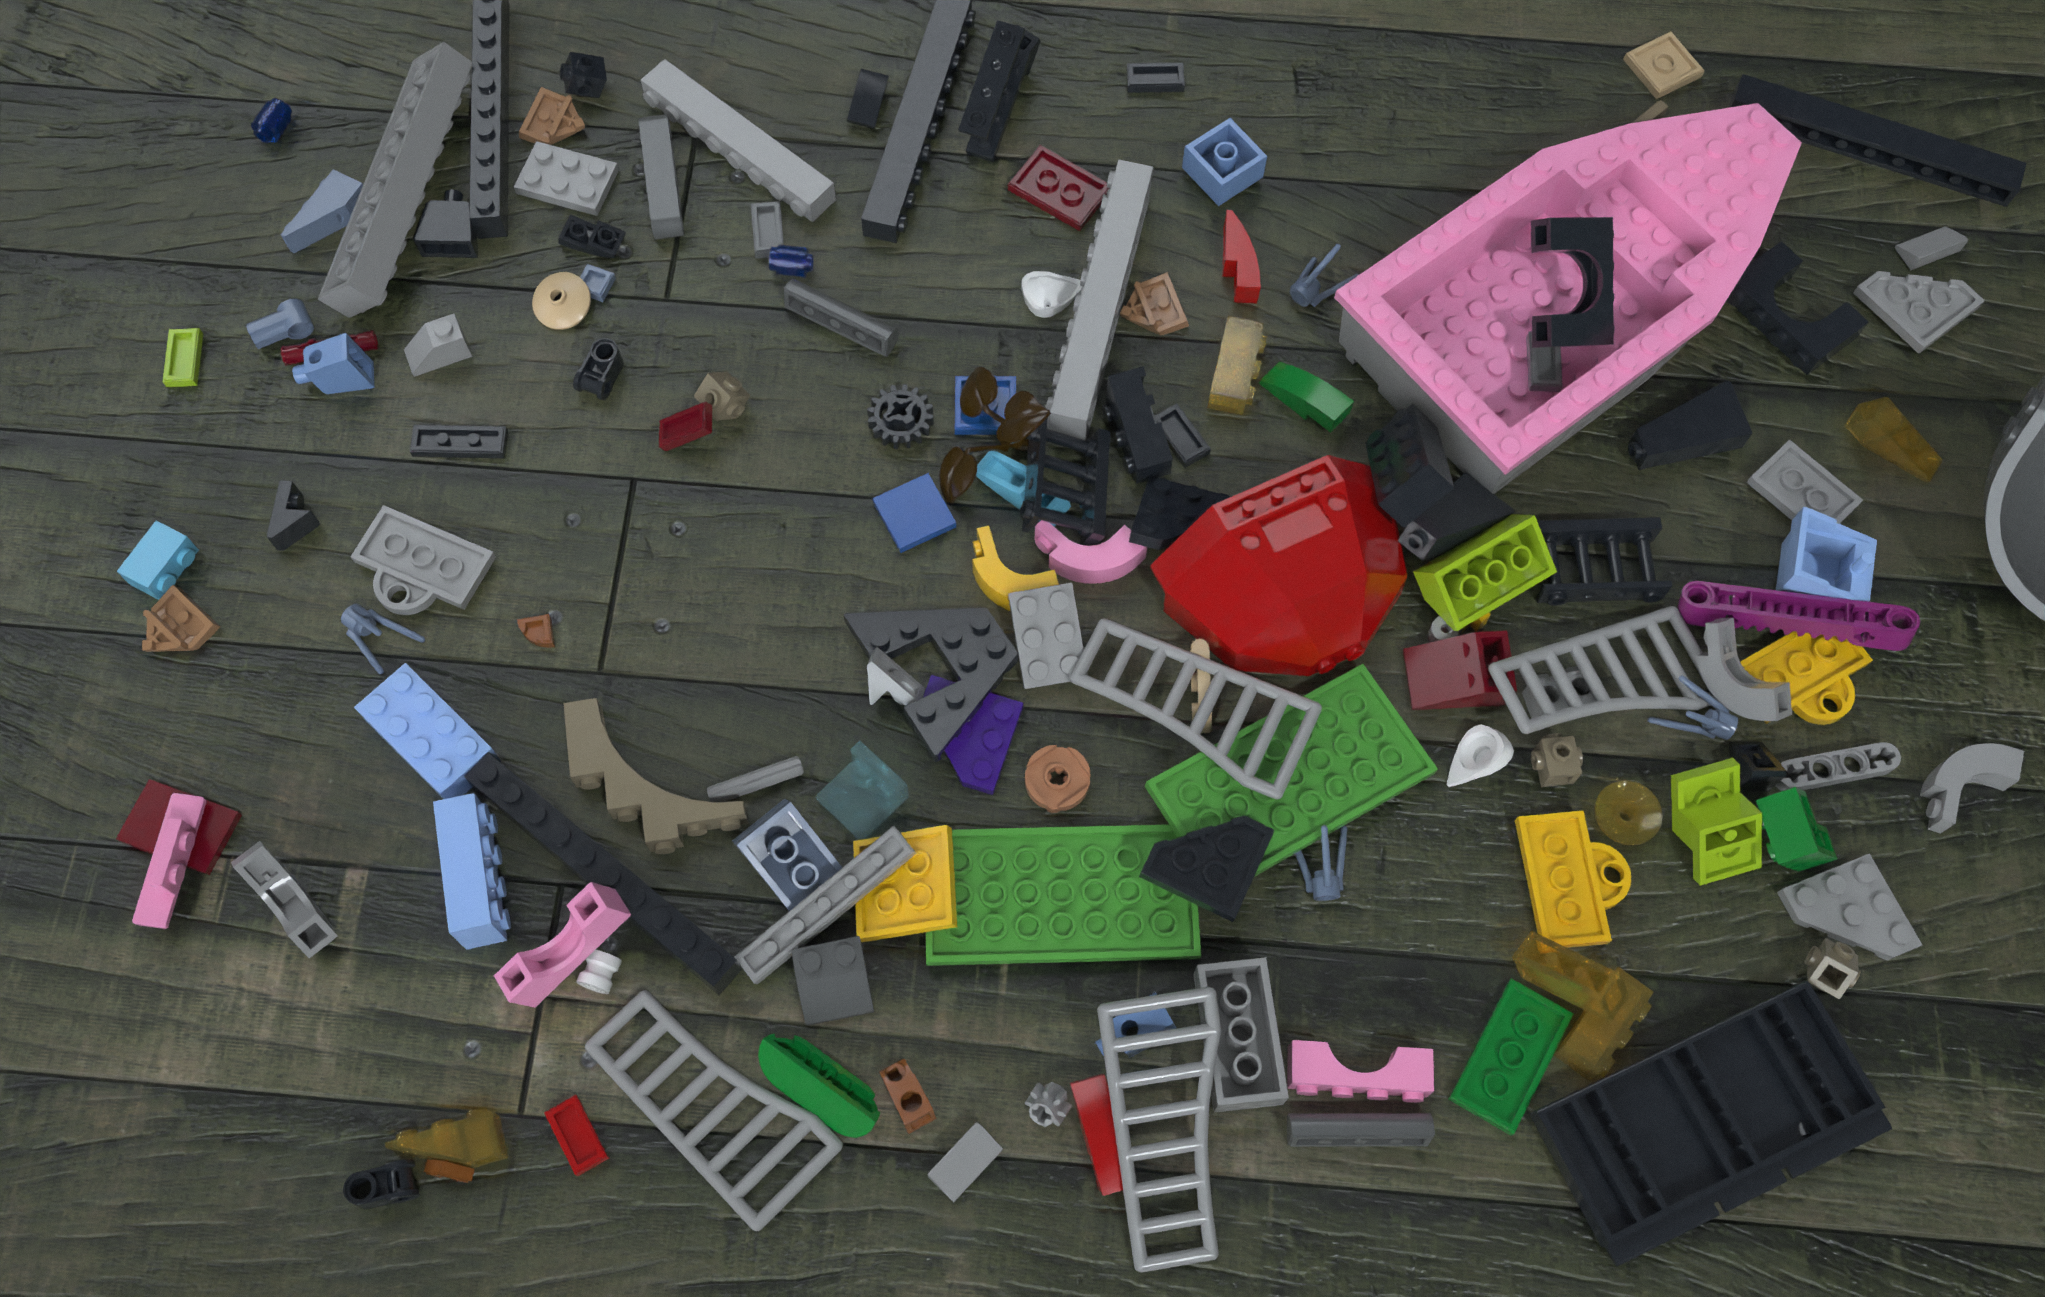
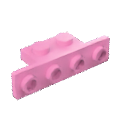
M178 793L171 795L132 919L134 924L160 929L168 928L206 805V799L203 797Z

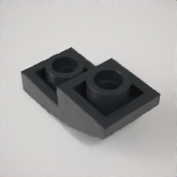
M861 68L847 122L871 129L876 128L889 79L888 75Z
M570 214L558 238V244L595 256L615 258L626 232L599 220L595 225Z

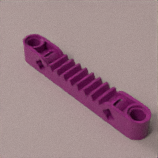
M1704 581L1687 583L1682 589L1677 609L1685 623L1706 627L1705 623L1725 618L1728 615V618H1734L1735 628L1743 626L1744 629L1748 630L1751 626H1756L1757 631H1762L1767 627L1770 628L1771 633L1783 629L1785 635L1796 631L1798 636L1810 633L1811 638H1816L1822 634L1825 640L1837 636L1840 642L1847 639L1848 642L1856 646L1892 651L1906 649L1911 644L1920 625L1919 615L1911 608L1905 606Z

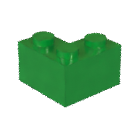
M1793 787L1756 800L1758 808L1762 812V829H1766L1770 840L1766 844L1768 853L1774 862L1777 861L1778 865L1799 872L1837 860L1827 828L1816 823L1805 791Z

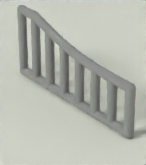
M1674 606L1496 661L1488 667V671L1518 728L1524 734L1581 717L1610 711L1630 709L1699 710L1711 706L1679 681L1678 678L1681 675L1687 679L1688 677L1658 626V623L1670 621L1700 674L1696 656L1703 652L1679 610ZM1645 628L1683 697H1669L1633 631ZM1621 637L1653 696L1638 695L1608 639ZM1596 645L1624 697H1609L1583 649L1584 647ZM1570 652L1596 701L1582 703L1557 656ZM1545 661L1569 707L1555 710L1531 664ZM1515 669L1520 671L1543 715L1529 719L1505 674L1506 672ZM1709 691L1708 694H1709L1710 696H1712L1714 699H1716V698L1712 695V693Z
M1105 618L1099 620L1070 676L1073 684L1105 696L1162 724L1190 742L1242 786L1273 799H1280L1283 796L1322 711L1321 704ZM1109 633L1124 639V642L1104 681H1100L1086 675L1106 634ZM1136 645L1154 651L1132 695L1117 688L1116 685ZM1169 657L1184 663L1162 709L1144 700L1165 658ZM1197 668L1214 675L1189 727L1173 717ZM1227 680L1245 688L1216 747L1200 734ZM1256 693H1260L1275 699L1242 769L1227 755ZM1287 705H1290L1306 713L1272 784L1255 777V774Z
M1203 987L1102 1003L1098 1006L1097 1012L1134 1268L1136 1271L1143 1273L1215 1260L1219 1255L1210 1186L1208 1128L1214 1067L1221 1034L1216 991L1212 987ZM1203 1002L1206 1024L1119 1038L1115 1036L1113 1016ZM1206 1038L1202 1061L1121 1074L1118 1052ZM1199 1076L1196 1099L1126 1110L1123 1092L1125 1088ZM1195 1114L1194 1136L1131 1147L1128 1125ZM1194 1151L1195 1173L1137 1183L1134 1161ZM1196 1188L1198 1210L1142 1220L1139 1198ZM1196 1225L1201 1226L1203 1247L1147 1256L1145 1234Z
M647 990L639 992L585 1044V1050L753 1231L762 1230L843 1147L842 1141L818 1116L752 1082L719 1059L686 1030ZM642 1008H645L657 1022L615 1061L602 1046ZM668 1031L681 1046L638 1086L625 1071ZM693 1054L707 1068L661 1110L650 1099L649 1095ZM718 1076L733 1085L735 1088L686 1136L672 1122ZM747 1095L766 1105L710 1161L695 1147ZM779 1112L799 1121L734 1187L719 1173ZM812 1131L825 1146L757 1213L743 1197Z

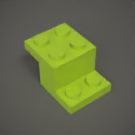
M1734 758L1671 775L1672 831L1693 851V879L1701 886L1762 868V812L1740 793V764Z

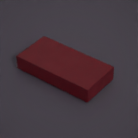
M704 401L659 420V448L669 451L712 433L713 405Z

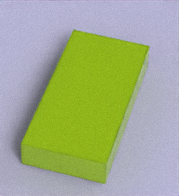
M200 328L169 329L162 381L166 387L197 386L203 332Z

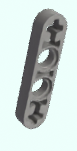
M1880 742L1789 759L1781 763L1788 774H1797L1803 770V775L1798 776L1793 781L1790 778H1783L1775 787L1780 791L1793 787L1808 790L1886 775L1897 768L1901 761V755L1894 745ZM1879 754L1889 759L1887 763L1884 760L1874 761L1872 764L1869 762V760L1874 759ZM1844 758H1854L1859 763V772L1849 771L1844 765ZM1814 763H1821L1827 767L1829 773L1827 778L1818 777L1814 773Z

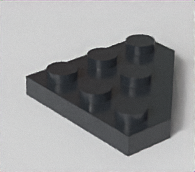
M1149 476L1130 533L1129 542L1157 550L1168 548L1171 546V542L1176 541L1212 505L1232 496L1200 489L1196 486L1172 482L1165 478Z
M1243 815L1214 827L1211 825L1186 833L1185 836L1168 841L1166 839L1154 843L1139 877L1233 922L1275 830Z

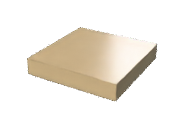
M1671 31L1627 52L1623 58L1625 63L1656 99L1701 78L1705 71Z

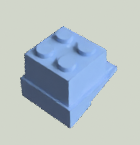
M1803 507L1792 519L1791 531L1782 542L1776 590L1870 602L1877 540L1836 523L1837 519Z

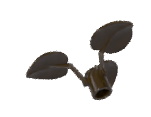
M981 366L975 368L974 372L966 380L960 396V407L962 412L968 417L975 418L984 411L987 415L1000 422L1001 425L997 429V439L1001 444L968 447L965 451L961 447L956 446L947 453L940 467L939 481L945 499L951 504L969 489L976 477L977 461L971 455L972 453L998 450L1007 452L1009 447L1025 452L1028 450L1029 439H1026V437L1037 429L1051 414L1032 393L1027 391H1019L1010 398L1004 410L1005 419L993 412L988 405L997 396V381L991 371Z

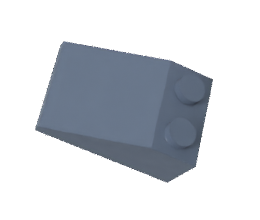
M783 799L732 840L788 911L792 910L842 869L839 862L794 805L787 799Z

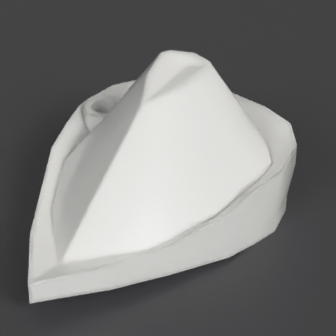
M1047 271L1030 272L1022 278L1021 282L1025 303L1035 316L1042 318L1052 317L1065 309L1075 299L1076 294H1080L1082 286H1080L1081 280Z
M1482 724L1468 730L1460 741L1454 755L1447 786L1451 787L1491 775L1505 767L1512 759L1514 753L1511 742L1500 731Z

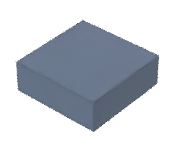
M589 264L586 265L580 276L587 284L591 298L601 302L606 298L616 279L613 272Z

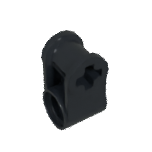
M601 338L592 344L583 364L575 374L573 387L576 391L582 392L585 390L597 395V398L600 400L608 398L624 366L623 358L615 341L609 338ZM612 355L610 358L603 360L605 356Z
M415 1159L397 1160L380 1167L351 1174L343 1186L345 1198L362 1209H372L418 1198L420 1193L418 1189H415L412 1170L416 1166ZM371 1182L372 1189L370 1194L364 1199H358L357 1190L362 1183Z

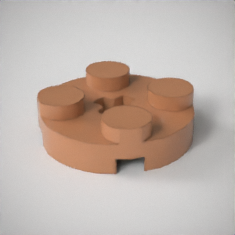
M1057 745L1043 747L1031 756L1025 771L1026 791L1033 802L1045 808L1048 812L1058 813L1072 809L1083 801L1090 788V767L1084 756L1073 748L1057 747ZM1055 771L1057 774L1064 773L1066 775L1063 778L1064 783L1062 785L1052 784L1050 782L1052 779L1051 772Z

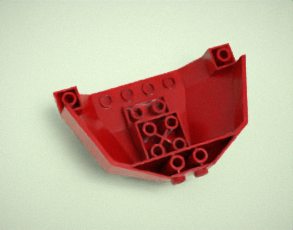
M1331 455L1321 457L1212 505L1150 565V569L1165 593L1163 611L1194 638L1207 640L1210 651L1227 666L1237 671L1311 676L1317 672L1324 674L1332 670L1337 663L1343 660L1353 661L1362 656L1401 596L1407 579L1401 543L1398 542L1400 537L1395 519L1378 505L1370 466Z

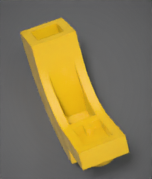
M990 527L977 528V540L972 541L976 557L972 559L973 574L980 589L995 604L1010 611L1008 593L1059 585L1055 570L1033 575L1018 574L1009 570L998 557Z

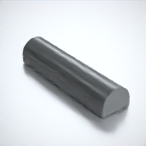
M791 279L784 287L785 308L883 356L888 357L895 347L899 336L897 328L796 279Z
M1288 1113L1287 1145H1290V1147L1428 1146L1435 1136L1431 1113Z

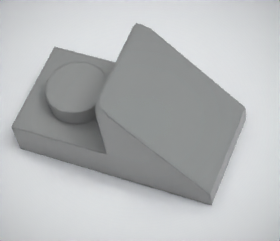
M876 647L867 664L870 705H873L886 691H889L893 699L900 705L907 706L922 699L925 688L882 650Z

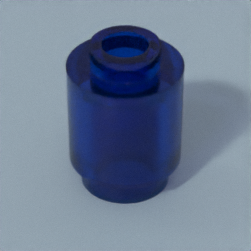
M272 98L270 102H265L251 123L254 135L265 143L277 142L292 120L291 115L293 111L290 106L277 98Z
M781 244L778 247H771L769 253L770 271H776V274L797 277H806L807 272H812L814 256L809 254L808 247Z

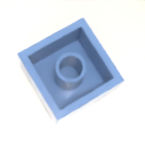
M1229 118L1185 146L1182 168L1220 206L1263 178L1267 155Z

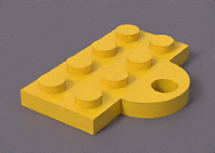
M1793 631L1740 661V663L1750 675L1766 682H1789L1792 710L1807 722L1827 725L1840 720L1850 711L1855 700V689L1849 676L1867 666L1873 659L1863 647L1853 645L1847 639L1840 642L1837 636H1833L1831 639L1825 640L1822 634L1816 638H1811L1810 633L1798 636L1797 632ZM1823 699L1834 701L1837 705V712L1828 711L1823 705Z
M1584 811L1517 817L1515 824L1541 950L1610 943L1612 939L1605 910L1616 906L1624 899L1631 886V871L1625 858L1609 845L1590 842ZM1606 867L1616 869L1620 874V882L1612 883L1608 881L1604 875V869Z

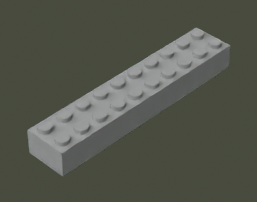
M445 42L440 43L413 60L319 294V301L348 318L364 313L366 310L379 306L384 302L387 296V290L385 289L388 281L397 270L396 260L407 244L405 240L406 234L416 221V216L414 215L416 208L425 197L423 190L426 182L434 174L435 168L433 164L444 148V144H442L443 138L452 127L453 121L451 118L453 112L461 104L462 98L460 94L470 80L471 75L468 73L473 62Z
M1118 160L1116 171L1110 170L1107 181V188L1109 189L1107 195H1103L1101 202V218L1097 219L1095 224L1094 244L1090 243L1088 250V266L1083 269L1081 276V292L1076 294L1074 301V318L1069 320L1067 327V344L1062 345L1059 363H1061L1060 369L1055 371L1052 383L1053 395L1048 397L1046 408L1051 412L1047 419V429L1083 440L1088 438L1149 205L1153 166Z

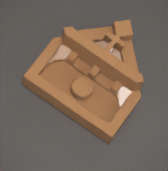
M541 87L519 130V138L532 143L538 141L552 145L584 129L585 124L572 103L571 95L565 97Z
M1168 272L1142 283L1136 281L1134 284L1135 289L1127 305H1124L1120 312L1123 318L1160 336L1189 326Z
M172 585L151 608V611L143 610V616L147 618L146 640L142 641V650L146 652L198 650L221 626L181 588Z

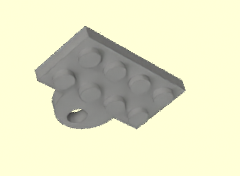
M385 505L382 506L351 555L354 563L376 572L373 580V589L376 597L387 610L399 615L419 613L428 608L436 598L465 610L496 558L493 551ZM397 591L407 592L403 601L399 603L391 602L393 594Z

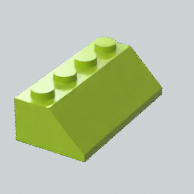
M1524 514L1508 516L1413 571L1424 600L1454 631L1469 625L1557 572L1535 515Z

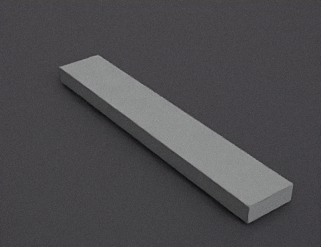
M895 826L891 827L734 956L735 959H737L753 983L758 985L792 956V949L804 947L917 853Z

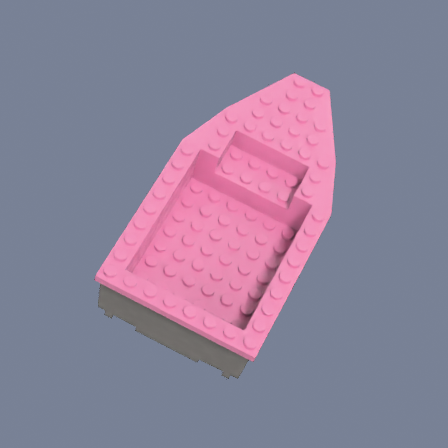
M1759 103L1630 123L1544 148L1336 291L1334 298L1343 306L1339 343L1346 349L1345 357L1352 365L1356 362L1359 363L1379 385L1378 392L1397 412L1401 409H1406L1412 403L1421 410L1438 428L1446 458L1448 457L1464 474L1467 473L1491 493L1495 494L1646 382L1683 348L1690 338L1714 321L1761 246L1802 142ZM1561 217H1613L1614 344L1561 347L1563 384L1561 391H1529L1526 336L1529 331H1532V316L1566 314L1570 312L1579 302L1583 290L1582 273L1573 258L1558 252L1531 253V221Z

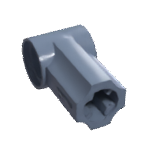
M299 299L285 300L278 306L277 312L246 324L248 333L257 349L287 337L294 340L303 339L314 330L304 302Z

